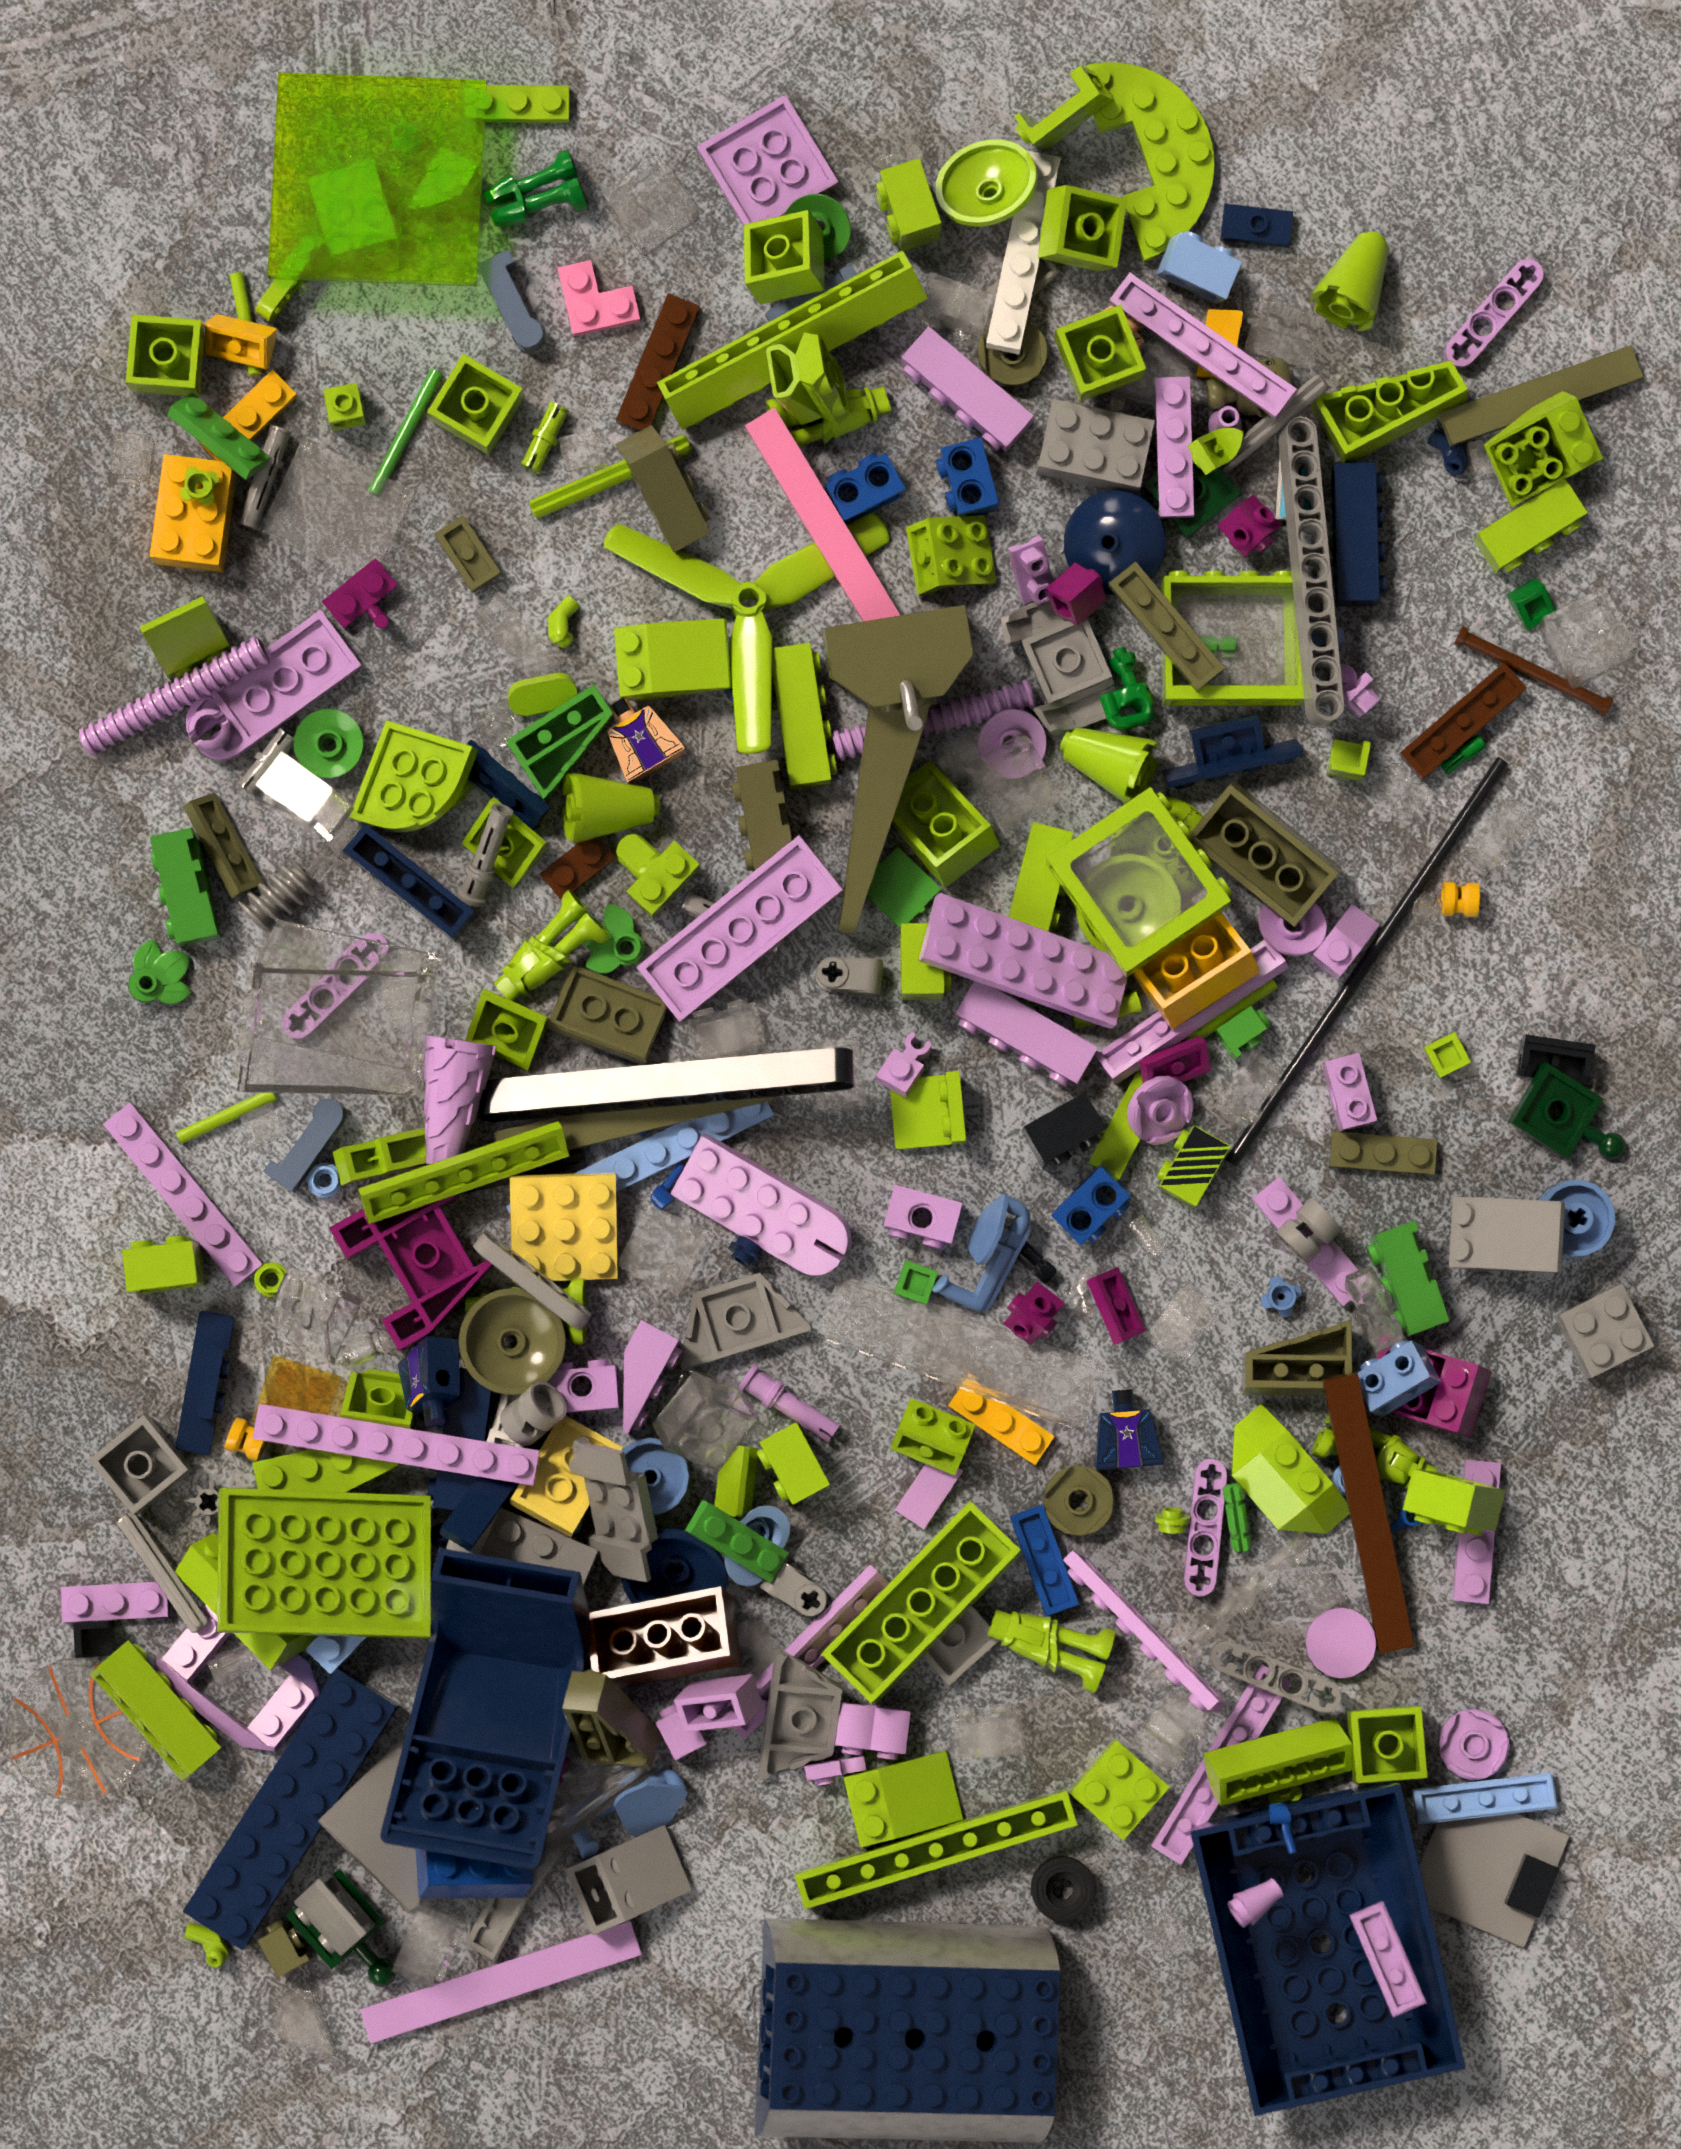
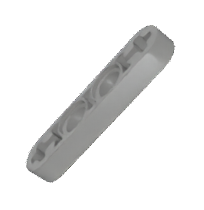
M484 1231L473 1245L480 1255L572 1327L581 1330L592 1316L582 1304L494 1235Z
M1227 1640L1218 1641L1210 1650V1663L1218 1671L1323 1713L1332 1712L1337 1709L1341 1702L1340 1689L1334 1683ZM1229 1646L1232 1648L1231 1654L1242 1659L1243 1652L1248 1653L1249 1656L1243 1663L1242 1674L1235 1672L1239 1665L1227 1662L1225 1667L1221 1666V1659L1216 1657L1217 1651H1224ZM1254 1660H1263L1268 1665V1675L1262 1680H1255L1249 1674V1666ZM1288 1673H1296L1301 1678V1688L1296 1693H1287L1282 1688V1679ZM1309 1678L1315 1680V1683L1311 1686L1314 1689L1323 1691L1326 1686L1331 1688L1330 1694L1334 1696L1332 1703L1326 1702L1324 1707L1319 1705L1320 1699L1308 1694V1701L1301 1699L1308 1689Z

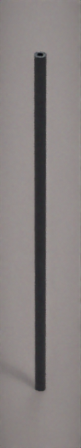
M1499 757L1495 759L1226 1157V1161L1237 1167L1508 767L1509 764Z

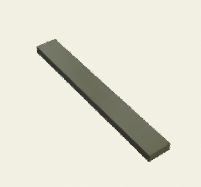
M767 1097L560 1116L493 1133L495 1142L559 1121L563 1128L569 1151L774 1101V1098Z

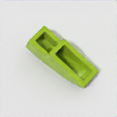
M425 1128L384 1136L372 1141L345 1146L335 1150L333 1156L341 1186L428 1165L425 1163Z

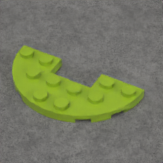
M1103 62L1085 65L1083 67L1097 74L1114 99L1093 115L1098 134L1101 135L1132 125L1153 185L1122 196V198L1127 199L1125 212L1144 264L1163 255L1171 237L1180 232L1190 231L1202 215L1209 199L1214 176V152L1211 137L1197 107L1178 86L1167 78L1149 69L1126 63Z

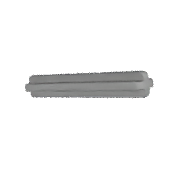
M1315 375L1301 386L1278 420L1268 414L1243 435V442L1238 454L1229 463L1221 467L1222 471L1229 473L1288 424L1290 420L1329 389L1324 378L1320 375Z
M131 1512L125 1514L118 1521V1526L191 1633H197L204 1629L208 1624V1619L179 1576L175 1573V1570L139 1517L132 1515Z

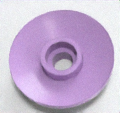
M1006 709L994 714L985 722L978 737V753L981 761L992 773L1004 778H1019L1029 774L1040 764L1046 751V734L1043 726L1033 715L1020 709ZM1007 736H1014L1015 741L1011 747L1004 746V739Z
M1266 903L1263 904L1259 912L1258 923L1263 938L1271 947L1283 954L1290 956L1310 954L1321 945L1327 931L1326 919L1316 903L1312 905L1295 927ZM1285 926L1291 927L1294 932L1287 930Z

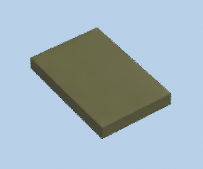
M572 964L546 1029L635 1063L645 1065L668 1007L656 995Z

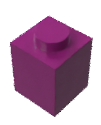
M1076 563L1070 566L1046 588L1054 613L1077 626L1107 600L1102 587L1103 580L1100 575L1093 569L1087 570Z

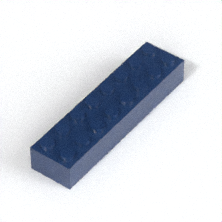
M341 1667L336 1668L182 1912L241 1950L245 1949L323 1826L318 1820L341 1799L400 1704Z

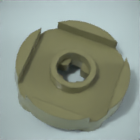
M1029 321L1026 322L1021 345L1022 355L1017 356L1016 361H1010L1009 357L1004 356L1000 350L986 348L989 328L985 331L978 345V361L982 371L991 380L1003 387L1017 388L1025 386L1039 377L1047 358V343L1040 330H1037Z
M1076 1465L1063 1468L1052 1476L1045 1487L1043 1505L1047 1518L1054 1527L1066 1534L1082 1536L1098 1531L1107 1523L1112 1514L1114 1498L1111 1485L1103 1474L1094 1468ZM1073 1491L1076 1494H1080L1082 1491L1087 1494L1084 1501L1088 1505L1084 1510L1080 1507L1073 1510L1070 1507L1072 1499L1069 1496Z

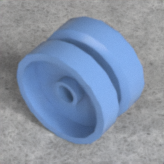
M1584 1180L1564 1181L1546 1190L1538 1199L1565 1202L1562 1258L1572 1259L1588 1256L1600 1250L1611 1238L1615 1226L1614 1206L1608 1195L1596 1184ZM1568 1214L1577 1216V1225L1573 1227L1569 1225L1571 1219L1567 1218Z
M645 1438L636 1440L621 1450L625 1453L628 1471L645 1475L648 1470H653L657 1473L656 1482L652 1484L647 1483L653 1515L667 1513L680 1504L688 1492L690 1472L687 1460L678 1448L665 1440Z

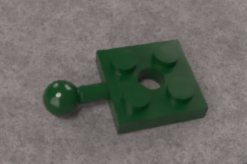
M1193 461V480L1199 482L1202 486L1201 495L1194 499V517L1170 518L1186 539L1241 496L1240 491L1221 468L1205 475L1203 470L1198 468ZM1157 472L1143 486L1159 505Z
M1542 1062L1508 1120L1509 1124L1566 1159H1569L1582 1136L1598 1145L1600 1155L1607 1160L1621 1158L1626 1150V1143L1621 1135L1613 1132L1604 1134L1589 1124L1604 1099L1545 1062ZM1559 1101L1563 1106V1114L1559 1119L1553 1121L1548 1115V1108L1552 1102Z
M340 1867L333 1875L376 1924L341 1956L337 1951L331 1954L319 1941L318 1937L322 1934L313 1924L309 1927L306 1926L295 1913V1910L298 1908L297 1905L285 1916L330 1969H333L354 1950L366 1966L369 1967L368 1978L371 1983L378 1987H386L395 1980L396 1968L390 1960L379 1959L365 1940L387 1921Z

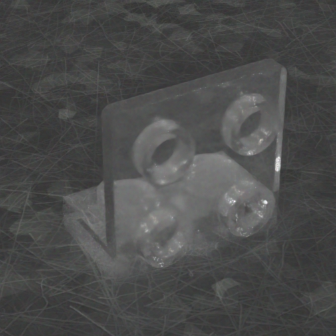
M648 1204L617 1265L625 1271L679 1297L711 1234L698 1226L695 1227Z

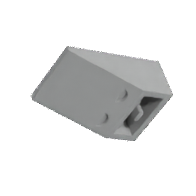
M666 1825L596 1853L593 1857L582 1859L565 1868L592 1936L692 1891Z

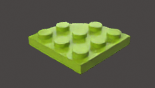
M386 720L349 818L390 832H410L432 824L441 818L459 798L467 782L478 750L467 744Z

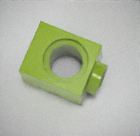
M357 383L323 389L329 424L333 431L367 425L362 395Z

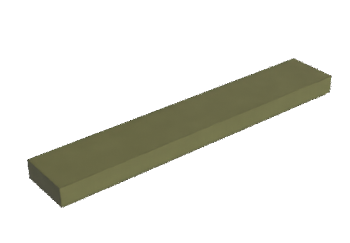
M1630 345L1440 412L1438 417L1449 446L1453 447L1506 428L1530 408L1561 391L1577 397L1578 402L1640 381L1644 376Z

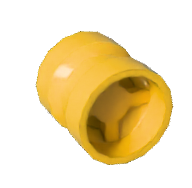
M1443 881L1440 902L1441 916L1452 917L1455 913H1461L1465 917L1477 918L1480 903L1479 883L1468 882L1465 886H1460L1455 882Z
M236 1417L227 1436L224 1449L233 1453L243 1452L248 1459L257 1462L265 1449L267 1441L253 1439L254 1427L249 1425L248 1420Z

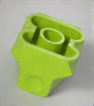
M803 332L796 354L782 344L771 345L766 349L773 396L798 424L803 425L824 417L840 425L850 414L844 376L834 356L831 357L822 336Z

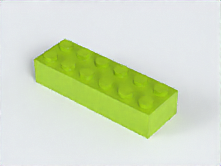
M969 1501L832 1641L821 1655L875 1706L1023 1554L1022 1551Z

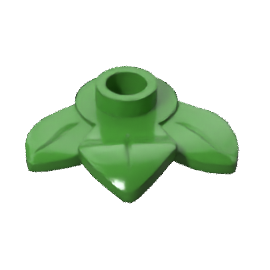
M607 904L604 911V923L601 924L611 934L612 938L603 944L593 940L583 943L588 950L593 952L587 960L586 967L597 973H610L620 965H634L642 959L645 951L642 938L634 932L633 919L629 913L617 905ZM626 942L634 946V951L629 955L621 952V946Z
M149 940L139 947L132 961L135 972L130 976L128 982V990L131 996L142 1003L158 1000L167 1005L178 1004L185 1000L191 992L180 980L188 970L189 955L180 951H168L161 954L154 940ZM142 980H149L153 986L150 989H143L139 983Z

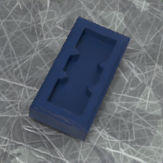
M1225 203L1220 240L1289 248L1293 211Z

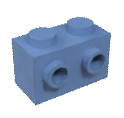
M1412 1340L1401 1341L1392 1346L1389 1350L1390 1353L1381 1359H1371L1360 1366V1371L1357 1373L1361 1391L1371 1413L1384 1417L1441 1383L1424 1347Z

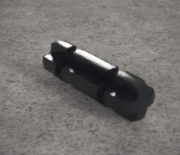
M1026 1241L1017 1259L1028 1270H1034L1036 1272L1035 1276L1046 1284L1057 1273V1269L1049 1261L1045 1262L1042 1260L1044 1257Z

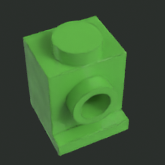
M1250 1006L1220 1026L1214 1033L1233 1061H1235L1242 1055L1239 1050L1241 1047H1244L1247 1052L1264 1040L1260 1034L1270 1028L1271 1023L1261 1009L1255 1012L1253 1007Z

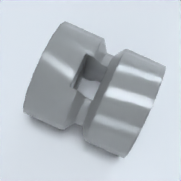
M1312 1198L1296 1211V1220L1288 1219L1275 1232L1280 1241L1306 1265L1321 1251V1243H1330L1342 1231L1334 1218ZM1304 1228L1312 1234L1307 1239L1301 1234Z
M543 1381L535 1382L520 1397L516 1398L501 1411L500 1422L502 1428L515 1443L522 1446H531L547 1430H550L566 1416V1403L562 1395L552 1385Z

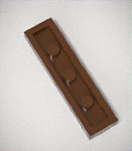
M669 293L667 294L616 417V423L636 431H641L653 425L664 398L657 382L674 373L700 311L699 305Z
M1503 662L1398 755L1422 781L1522 694L1527 687Z

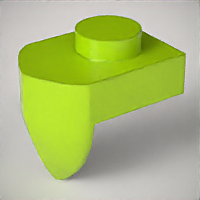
M1219 428L1196 439L1187 445L1192 453L1191 456L1194 463L1203 470L1205 475L1223 467L1238 454L1243 442L1244 432L1236 428Z

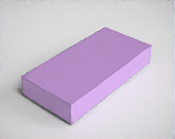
M925 1464L895 1508V1511L924 1530L963 1471L958 1468L954 1476Z

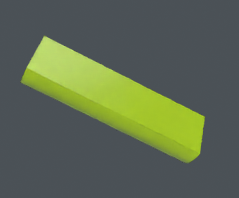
M1331 1718L1205 1752L1204 1762L1212 1792L1219 1805L1223 1806L1352 1771V1743L1337 1719Z

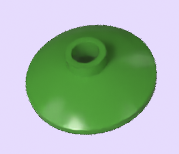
M807 194L792 202L785 215L809 210L815 219L818 218L824 221L825 227L821 228L823 230L824 261L839 255L847 246L851 236V222L843 206L833 198L822 194Z
M322 709L309 714L301 721L296 729L293 744L296 758L306 771L314 776L329 779L343 776L357 765L363 752L364 741L360 727L351 716L335 709ZM327 740H334L336 742V748L333 751L328 752L324 750L323 746Z

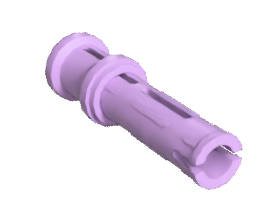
M753 1363L737 1389L741 1392L745 1390L761 1400L762 1406L765 1408L773 1406L828 1443L840 1424L784 1389L785 1385L782 1380L778 1379L775 1381L758 1370L759 1365Z

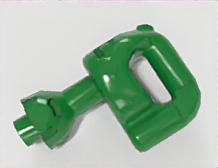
M1126 647L1115 649L1113 651L1114 658L1109 660V664L1112 670L1121 676L1124 687L1100 696L1106 719L1110 726L1117 730H1128L1145 726L1150 721H1153L1156 716L1152 693L1149 691L1147 683L1137 682L1134 673L1137 663L1135 653H1127ZM1132 708L1137 712L1136 714L1123 717L1119 714L1120 710Z

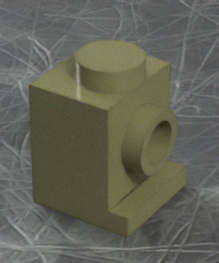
M281 1919L263 1928L265 1936L257 1940L277 1978L313 1958L310 1951L302 1954L300 1949L304 1947V1943L295 1928L289 1930L287 1924H284Z

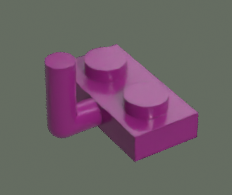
M374 558L323 599L322 603L343 629L365 611L378 628H385L388 625V617L376 602L398 584L377 558Z

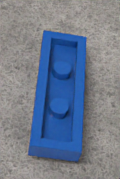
M1043 1504L1009 1516L1045 1616L1079 1605Z

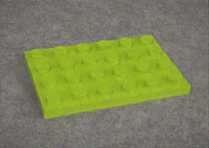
M245 1488L219 1489L217 1632L419 1639L431 1637V1496Z

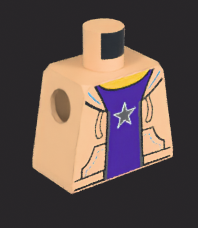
M624 698L609 706L618 724L609 728L607 734L626 783L635 784L686 753L682 743L650 706L635 712L628 699Z

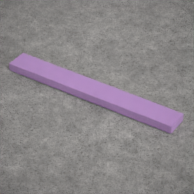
M629 1920L593 1936L589 1933L360 2009V2013L371 2044L640 1956L642 1952L632 1921Z

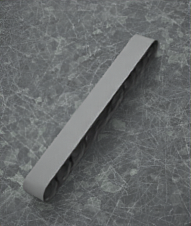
M1299 416L1290 420L1279 435L1278 443L1305 714L1310 724L1318 728H1325L1331 725L1343 713L1344 695L1317 430L1312 420ZM1291 430L1301 432L1305 439L1304 442L1295 441L1291 436ZM1294 464L1303 465L1307 469L1308 476L1297 474ZM1300 497L1307 499L1311 504V510L1302 509L1298 505L1297 499ZM1302 531L1309 532L1314 537L1315 543L1313 545L1307 544L1302 540ZM1304 566L1314 567L1317 570L1318 578L1308 577ZM1309 599L1315 600L1320 604L1321 613L1311 611L1308 606ZM1311 634L1321 635L1324 639L1325 647L1316 646L1312 642ZM1315 668H1322L1327 672V682L1321 681L1315 676ZM1318 702H1325L1331 707V716H1325L1319 711Z

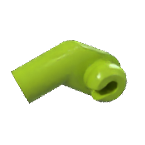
M569 595L559 603L547 618L548 637L552 643H556L560 648L568 647L573 641V634L568 631V619L580 607Z
M192 1922L188 1923L184 1939L202 1944L207 1955V1964L214 1968L221 1967L229 1956V1949L224 1938L205 1926Z

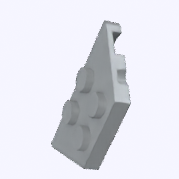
M761 1273L753 1274L692 1294L681 1368L683 1371L812 1331L810 1324Z
M775 1648L757 1773L759 1780L769 1779V1774L788 1767L790 1770H794L804 1766L809 1761H819L833 1756L842 1697L841 1684L780 1648Z

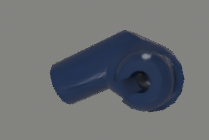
M1435 428L1427 444L1442 452L1444 465L1448 473L1453 476L1461 475L1467 468L1463 444L1450 447L1445 433Z

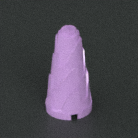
M426 1035L424 1080L426 1081L424 1098L426 1164H432L462 1154L469 1138L471 1126L476 1120L482 1092L485 1090L495 1057L496 1046Z

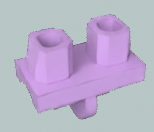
M1038 535L1025 544L1009 547L1010 567L1014 573L1020 601L1025 605L1032 601L1036 604H1041L1050 600L1046 588L1053 583L1043 539Z
M1340 664L1344 706L1346 705L1360 718L1380 700L1368 686L1373 678L1367 672L1357 678V674L1352 667Z

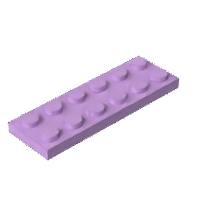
M798 835L636 968L678 1021L682 1022L843 892L844 889L803 837Z
M942 893L937 894L934 898L919 957L920 962L1108 1029L1116 1026L1127 978L1109 953Z

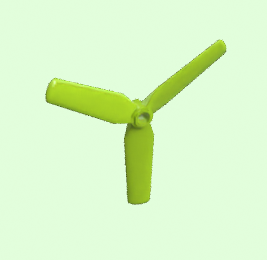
M869 513L846 525L865 557L887 544L890 540L886 525L875 513ZM617 524L612 527L603 542L606 549L704 602L732 609L736 619L729 639V654L737 750L742 754H757L768 750L771 746L772 636L764 614L767 610L795 603L835 577L815 542L771 564L755 582H743L740 584L725 570L680 550L673 552L669 545L625 525ZM745 599H753L757 604L753 607H745L741 605V602Z

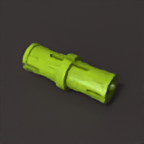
M554 402L548 403V408L538 429H533L531 434L533 440L523 460L520 462V465L528 470L534 457H536L531 471L537 474L541 473L551 447H556L558 443L556 437L566 416L570 412L561 406L556 418H553L558 408V404Z

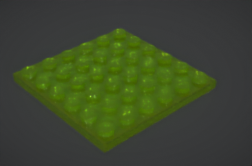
M278 72L268 278L477 287L487 95L486 80Z

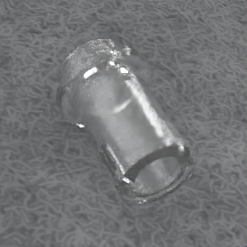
M1144 1214L1135 1218L1125 1227L1144 1250L1142 1255L1144 1257L1147 1255L1150 1260H1153L1168 1248L1164 1243L1166 1241L1165 1237L1162 1239L1159 1237Z

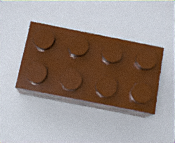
M721 1586L589 1612L590 1631L588 1641L591 1668L602 1674H607L620 1689L741 1665L733 1596Z

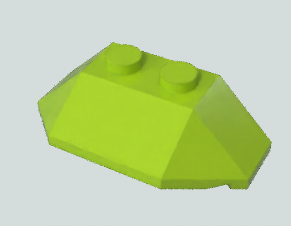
M1259 1404L1234 1426L1231 1476L1242 1486L1246 1494L1277 1530L1327 1534L1350 1514L1348 1504L1336 1486L1291 1433L1262 1404Z

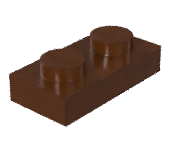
M597 837L579 842L543 870L540 875L557 897L562 900L567 890H571L573 893L615 861L616 857L602 839Z

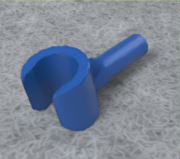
M679 1162L668 1178L651 1194V1202L660 1211L675 1199L668 1190L676 1182L685 1167Z
M1402 1508L1398 1513V1518L1389 1525L1391 1534L1403 1527L1410 1528L1416 1526L1420 1522L1416 1520L1409 1522L1406 1519L1407 1511H1404Z
M1270 1804V1825L1281 1824L1288 1853L1297 1852L1290 1825L1291 1814L1287 1805Z

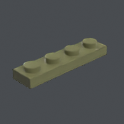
M1136 561L1108 583V587L1196 692L1200 691L1224 671V666Z

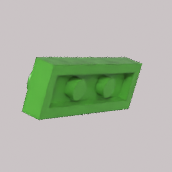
M193 393L171 405L167 415L245 480L266 467L270 456Z
M704 1500L701 1501L685 1529L687 1533L769 1583H772L789 1553Z

